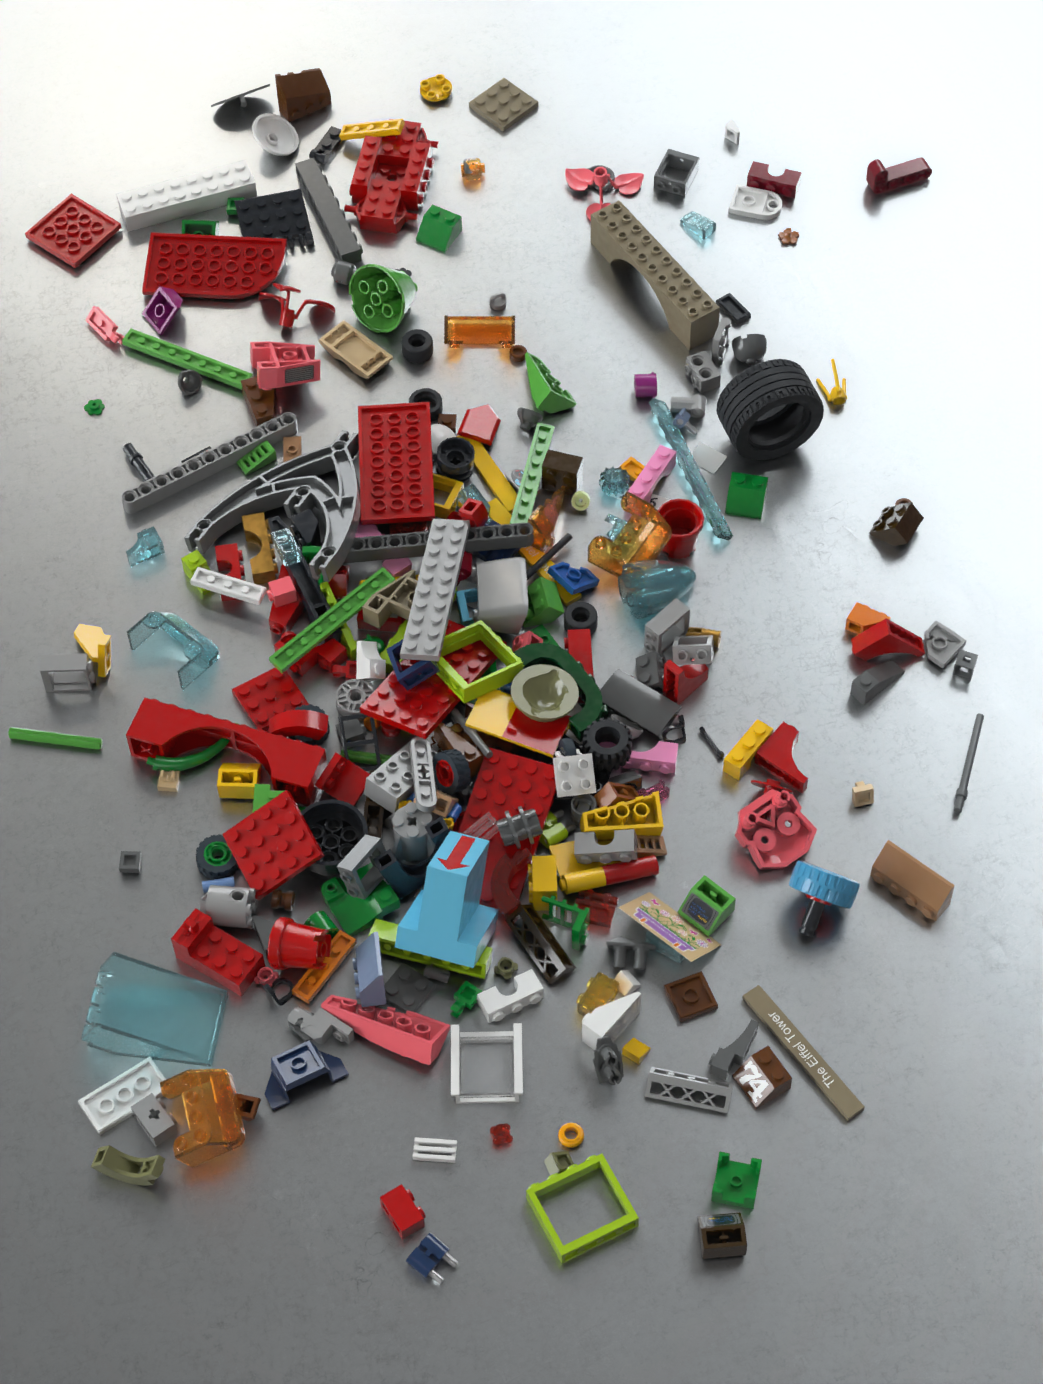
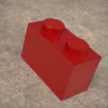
M401 1184L380 1196V1203L403 1240L425 1227L424 1218H426V1215L420 1206L416 1207L414 1204L415 1198L409 1189L405 1190Z

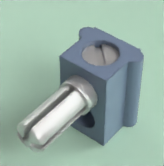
M682 408L672 424L680 429L685 427L694 435L698 432L688 421L691 414L686 411V408Z

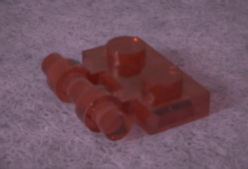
M592 889L580 891L578 897L585 899L576 898L575 903L578 904L579 909L585 910L586 907L590 908V924L611 928L616 907L609 905H618L619 898L612 896L610 893H597ZM592 900L600 901V902H602V904H600V903H595V902H591V901H592Z

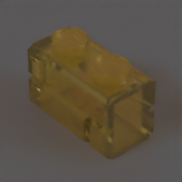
M598 972L595 978L591 977L586 985V992L579 994L576 1000L577 1012L585 1016L587 1013L591 1014L595 1008L612 1002L619 992L620 983Z

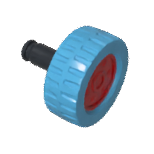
M798 860L793 869L789 886L805 893V897L810 898L799 932L810 937L814 936V931L817 929L825 905L831 906L835 904L850 909L856 899L860 883Z

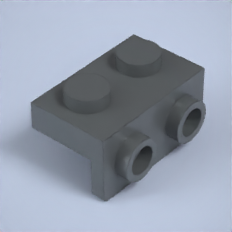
M656 650L637 657L638 681L652 689L660 687L663 690L664 664L667 662L665 657L661 656Z

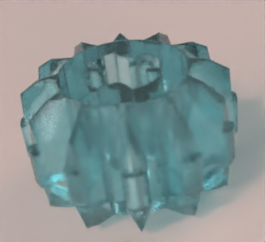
M612 466L611 469L605 468L604 472H601L599 485L603 492H607L608 496L611 494L617 496L618 493L624 494L625 490H628L630 477L626 470H622L621 466L618 468Z

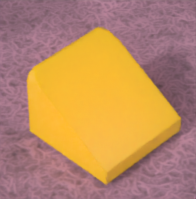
M633 1037L622 1048V1055L640 1065L651 1048Z

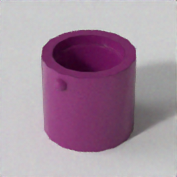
M656 373L634 374L635 397L655 398L657 396Z

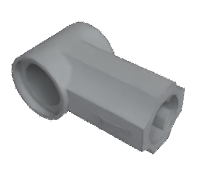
M699 394L693 395L691 398L672 396L670 412L679 413L682 408H686L691 417L703 418L705 416L707 399Z

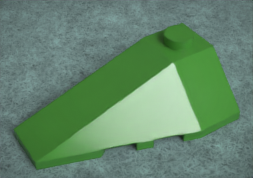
M526 352L525 359L529 383L536 408L542 412L545 410L549 413H555L575 407L576 402L568 390H562L559 386L561 382L550 374L551 371L542 360Z

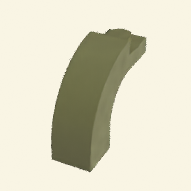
M108 1145L98 1148L91 1167L116 1180L148 1186L154 1185L155 1180L162 1174L165 1158L160 1155L149 1158H137Z

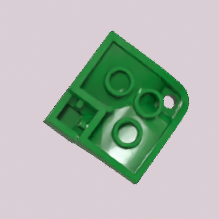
M372 863L356 871L360 880L373 867ZM334 877L326 881L321 888L323 899L342 931L352 937L372 927L376 919L383 920V916L400 908L399 898L391 886L384 880L377 885L365 900L350 896L341 878Z

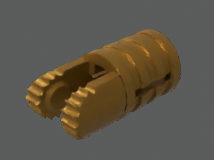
M698 627L688 628L685 636L713 635L714 647L719 648L721 631Z

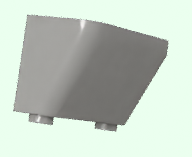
M513 557L475 563L472 566V572L469 577H472L473 582H477L478 605L476 609L472 610L471 619L474 620V623L482 620L492 631L518 635L528 612L525 558Z

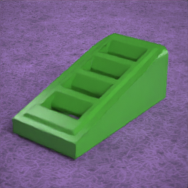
M266 440L238 460L237 465L247 476L277 459L276 451Z

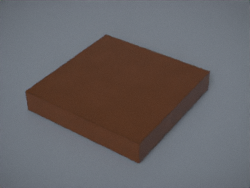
M702 971L664 985V990L680 1022L718 1009L716 999Z

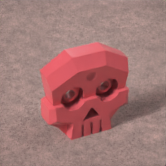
M771 789L738 812V826L735 837L743 848H748L759 869H784L809 851L817 828L800 812L801 805L794 795L786 790L779 792ZM767 813V820L760 817ZM785 821H788L791 826L786 827ZM762 837L767 839L766 844L762 843Z

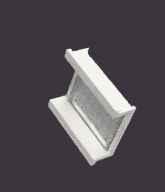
M513 1023L514 1031L460 1032L459 1025H451V1096H455L456 1104L519 1102V1095H523L522 1023Z

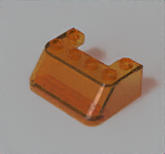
M627 491L621 499V507L624 511L632 514V516L614 541L605 536L593 538L588 545V562L628 583L634 584L641 580L672 536V529L651 503Z
M188 1069L160 1082L161 1092L164 1097L174 1099L182 1095L190 1130L175 1139L173 1144L175 1159L193 1168L236 1149L244 1143L245 1130L233 1077L230 1072L225 1069Z

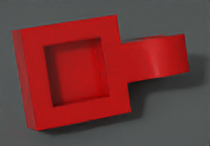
M346 661V666L333 665V677L340 678L346 676V681L356 679L357 661Z

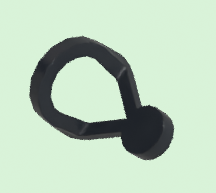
M678 715L679 725L669 726L663 731L662 738L664 742L678 744L686 742L683 715ZM681 728L683 737L675 740L666 738V734L669 731Z
M287 978L276 979L273 981L272 987L269 984L263 986L265 991L280 1006L284 1005L293 996L292 989L294 985ZM281 982L289 984V993L278 999L272 988Z

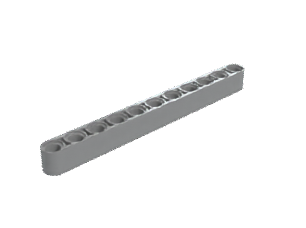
M292 412L283 413L126 490L121 495L125 512L134 514L236 464L238 460L266 440L272 446L282 441L283 437L293 436L298 431L296 415Z

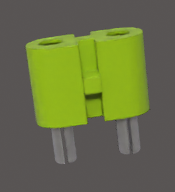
M562 809L554 813L549 811L540 838V842L547 849L549 846L556 845L568 838V833L576 829L574 823L564 827L561 822H557V818L564 815Z

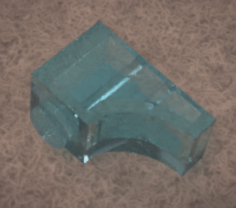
M154 526L137 533V542L126 551L131 567L165 553L163 542Z

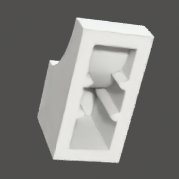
M357 641L356 679H386V660L380 657L377 650V642Z

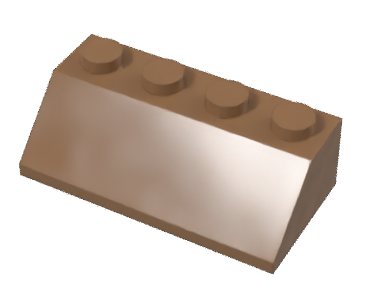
M890 840L886 842L875 860L870 875L874 881L883 884L889 888L891 893L899 895L907 904L916 907L924 916L935 921L949 907L955 886Z

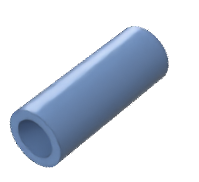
M234 876L202 881L203 893L208 892L210 885L235 887Z

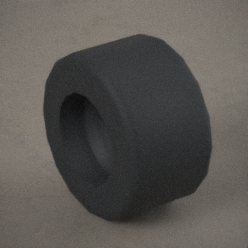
M414 329L408 331L402 337V353L406 360L412 363H422L430 359L433 354V340L428 332Z
M575 602L566 608L564 612V628L566 632L567 630L590 629V634L592 635L596 631L598 616L594 606L586 602ZM585 618L587 621L577 622L575 619Z

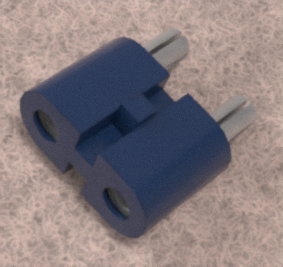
M431 1233L425 1236L420 1245L406 1259V1262L425 1278L430 1276L439 1284L444 1281V1278L434 1270L443 1259L453 1268L458 1264V1261L448 1254L450 1249Z

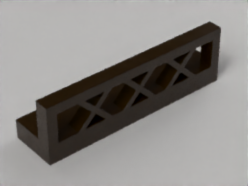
M532 904L520 905L505 920L549 984H553L564 973H571L576 969V966ZM518 915L523 920L522 928L517 927L513 921ZM527 931L532 932L534 935L533 944L528 943L526 940ZM538 947L543 948L545 951L544 960L540 959L537 955ZM549 963L554 964L558 969L553 976L549 972Z

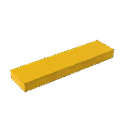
M403 119L347 124L343 125L339 137L342 141L365 138V136L400 135L405 122Z

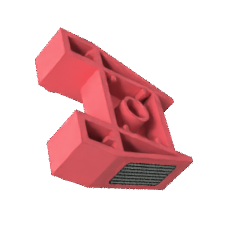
M269 341L250 342V362L252 368L257 369L259 389L271 390L272 388L320 380V359L315 360V345Z

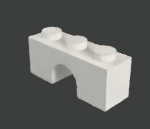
M533 969L514 977L516 992L510 996L502 995L496 986L477 994L478 1005L488 1023L500 1021L506 1015L512 1012L517 1013L523 1007L529 1004H536L544 998V988Z

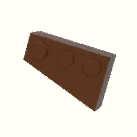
M257 376L241 380L242 393L255 426L257 427L275 418L276 388L271 390L259 389Z

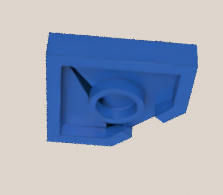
M565 562L550 566L548 569V573L571 595L598 586L600 581L587 568L580 567V569L569 567L570 564Z

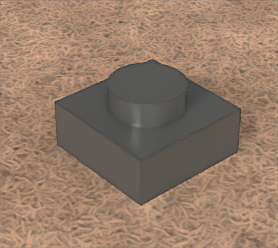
M121 851L119 871L122 873H140L141 852Z

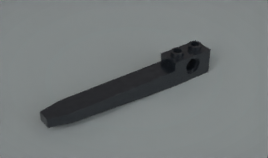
M279 516L268 519V527L271 539L309 614L308 619L310 623H313L327 612L330 606L316 579H313L311 570L289 528ZM339 627L324 639L321 645L332 638L340 643L342 636L341 628Z

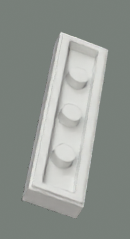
M197 567L190 580L193 586L259 606L267 592L266 587L201 567Z

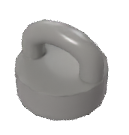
M500 292L490 297L489 303L492 309L502 310L506 307L507 299L505 293Z

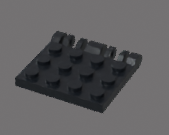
M301 189L235 201L242 237L288 239L290 249L294 248V240L292 238L298 237L301 247L305 246L303 236L306 238L307 246L314 244Z

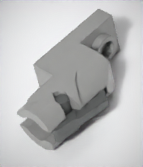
M297 1006L287 1018L289 1026L306 1042L313 1040L319 1044H324L332 1034L339 1041H345L348 1044L355 1038L351 1027L321 1007L314 1014Z

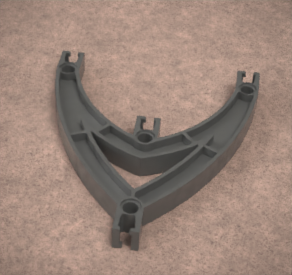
M342 430L331 445L288 460L260 474L230 493L203 515L186 534L184 539L188 550L193 552L197 546L200 554H205L216 539L243 522L242 516L262 513L284 506L287 517L290 518L296 512L299 514L307 509L312 511L316 507L326 519V535L320 551L309 563L313 579L318 580L322 573L324 581L329 582L345 561L354 542L360 520V487L352 461L359 451L358 433H353L349 439V432ZM335 470L339 482V496L317 476Z

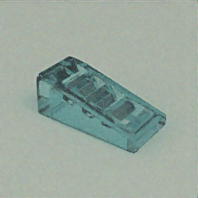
M694 211L689 212L680 219L681 223L702 239L707 238L716 231V222Z
M289 528L271 533V537L285 566L302 560L301 550Z

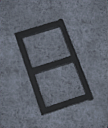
M364 714L339 716L344 757L349 760L347 747L374 744L377 766L362 769L366 772L378 769L381 766L374 718L370 717L373 739L346 743L343 721L369 716Z

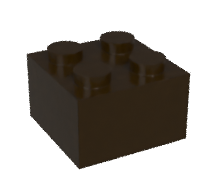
M548 449L542 464V488L573 496L574 493L579 491L583 481V457Z

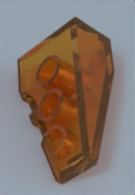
M564 485L552 495L551 500L546 499L545 505H539L528 518V523L533 526L534 543L531 546L542 552H545L548 547H552L555 542L554 536L565 499L566 486Z

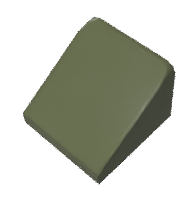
M568 1150L550 1153L544 1160L550 1176L555 1173L560 1174L574 1164Z

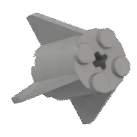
M410 802L384 820V825L394 833L395 843L392 851L400 862L402 860L407 862L419 860L421 862L431 856L435 844L431 840L425 826L441 817L440 815L433 812H422L417 808L416 803Z

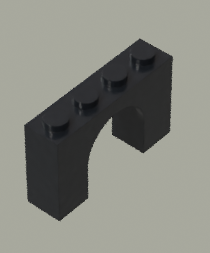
M442 816L425 826L426 831L435 844L433 853L425 861L416 865L403 864L391 849L373 859L379 872L400 899L425 884L428 864L449 832L452 831Z

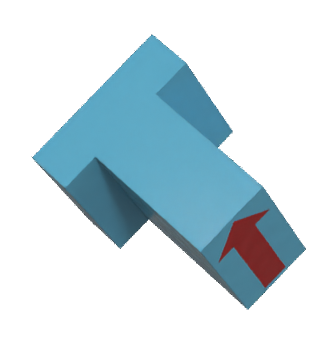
M454 831L449 832L427 866L424 890L421 889L398 925L395 948L471 968L475 967L495 932L499 910L479 904L489 840Z

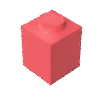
M290 576L268 582L269 590L267 591V596L270 602H274L275 607L297 601L296 589Z

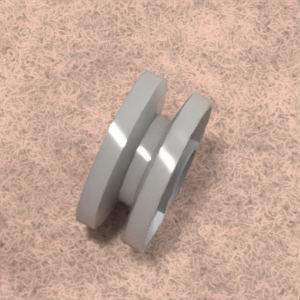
M352 679L341 684L336 691L338 713L341 716L362 714L360 713V706L375 691L374 687L362 679ZM359 718L358 720L359 722L364 721L365 718Z

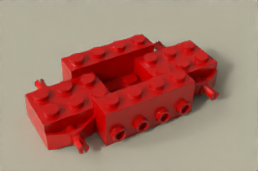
M404 121L405 124L400 135L365 136L349 191L350 196H352V202L357 203V205L345 204L344 212L354 213L360 229L397 234L408 220L418 221V214L408 213L407 210L418 211L420 204L423 205V193L427 191V180H430L431 176L430 168L434 166V158L431 157V147L438 148L439 141L427 139L422 123Z

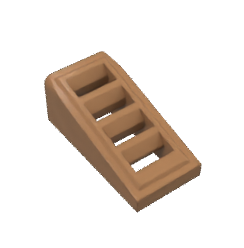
M636 835L637 858L650 855H667L663 836ZM659 842L660 849L656 848L655 843ZM649 843H651L652 849H649Z

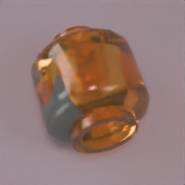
M467 158L461 163L462 177H465L468 181L479 180L482 177V173H485V165L481 163L479 158Z

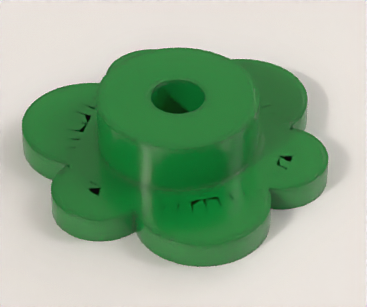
M101 399L89 400L88 404L84 406V410L89 415H100L105 408Z

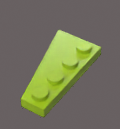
M328 582L320 583V589L330 608L337 604ZM344 623L340 627L342 630L340 644L347 649L349 660L354 661L357 660V641L354 640L347 623Z

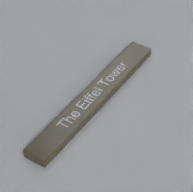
M757 985L743 995L742 999L847 1121L864 1110V1105L760 985Z

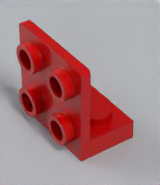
M335 752L315 786L335 799L355 806L364 792L366 778L370 774Z

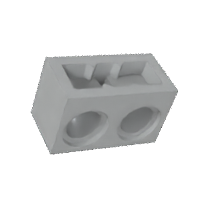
M706 350L686 357L685 372L691 376L694 387H697L700 393L720 387L721 375Z

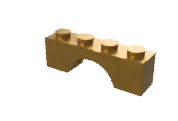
M264 512L242 516L246 541L255 543L261 548L260 552L250 559L254 584L259 585L276 580L275 574H279L277 563H273L272 560L276 559L274 548H270L273 541L271 535L267 533V530H269L268 519L264 518Z

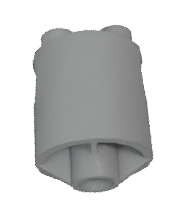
M210 885L208 892L201 897L200 911L212 917L214 926L252 929L253 919L251 916L252 913H256L257 901H253L255 899V888Z

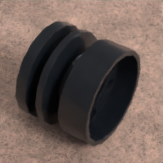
M458 437L447 438L442 441L437 448L436 474L463 482L464 484L472 478L474 471L475 451L472 444Z

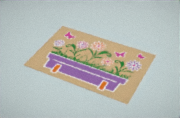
M650 892L618 907L691 962L721 946L720 943L712 937L705 935Z

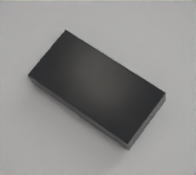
M731 293L716 300V304L736 325L751 318V313Z

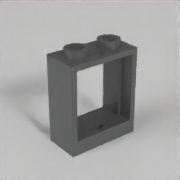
M668 149L654 175V188L685 197L699 170L700 157ZM669 166L688 171L689 174L685 182L664 177Z
M365 834L337 865L340 877L344 881L350 896L365 900L384 879L373 860L386 851L381 838ZM369 857L373 867L360 880L356 871Z

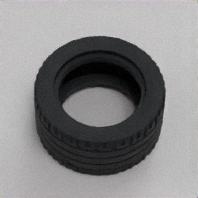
M774 359L753 365L735 376L721 392L717 401L716 411L736 452L750 460L761 461L783 456L804 444L819 428L823 419L824 406L801 365L791 360Z

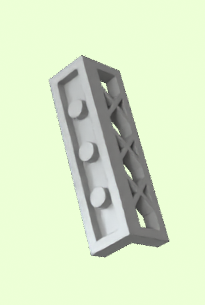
M651 1067L645 1097L728 1113L734 1083ZM652 1081L661 1083L665 1090L660 1093L650 1092ZM678 1086L682 1087L686 1094L681 1097H675L670 1090ZM697 1090L702 1091L706 1098L701 1102L695 1101L691 1094ZM716 1095L727 1096L725 1107L716 1105L712 1098Z

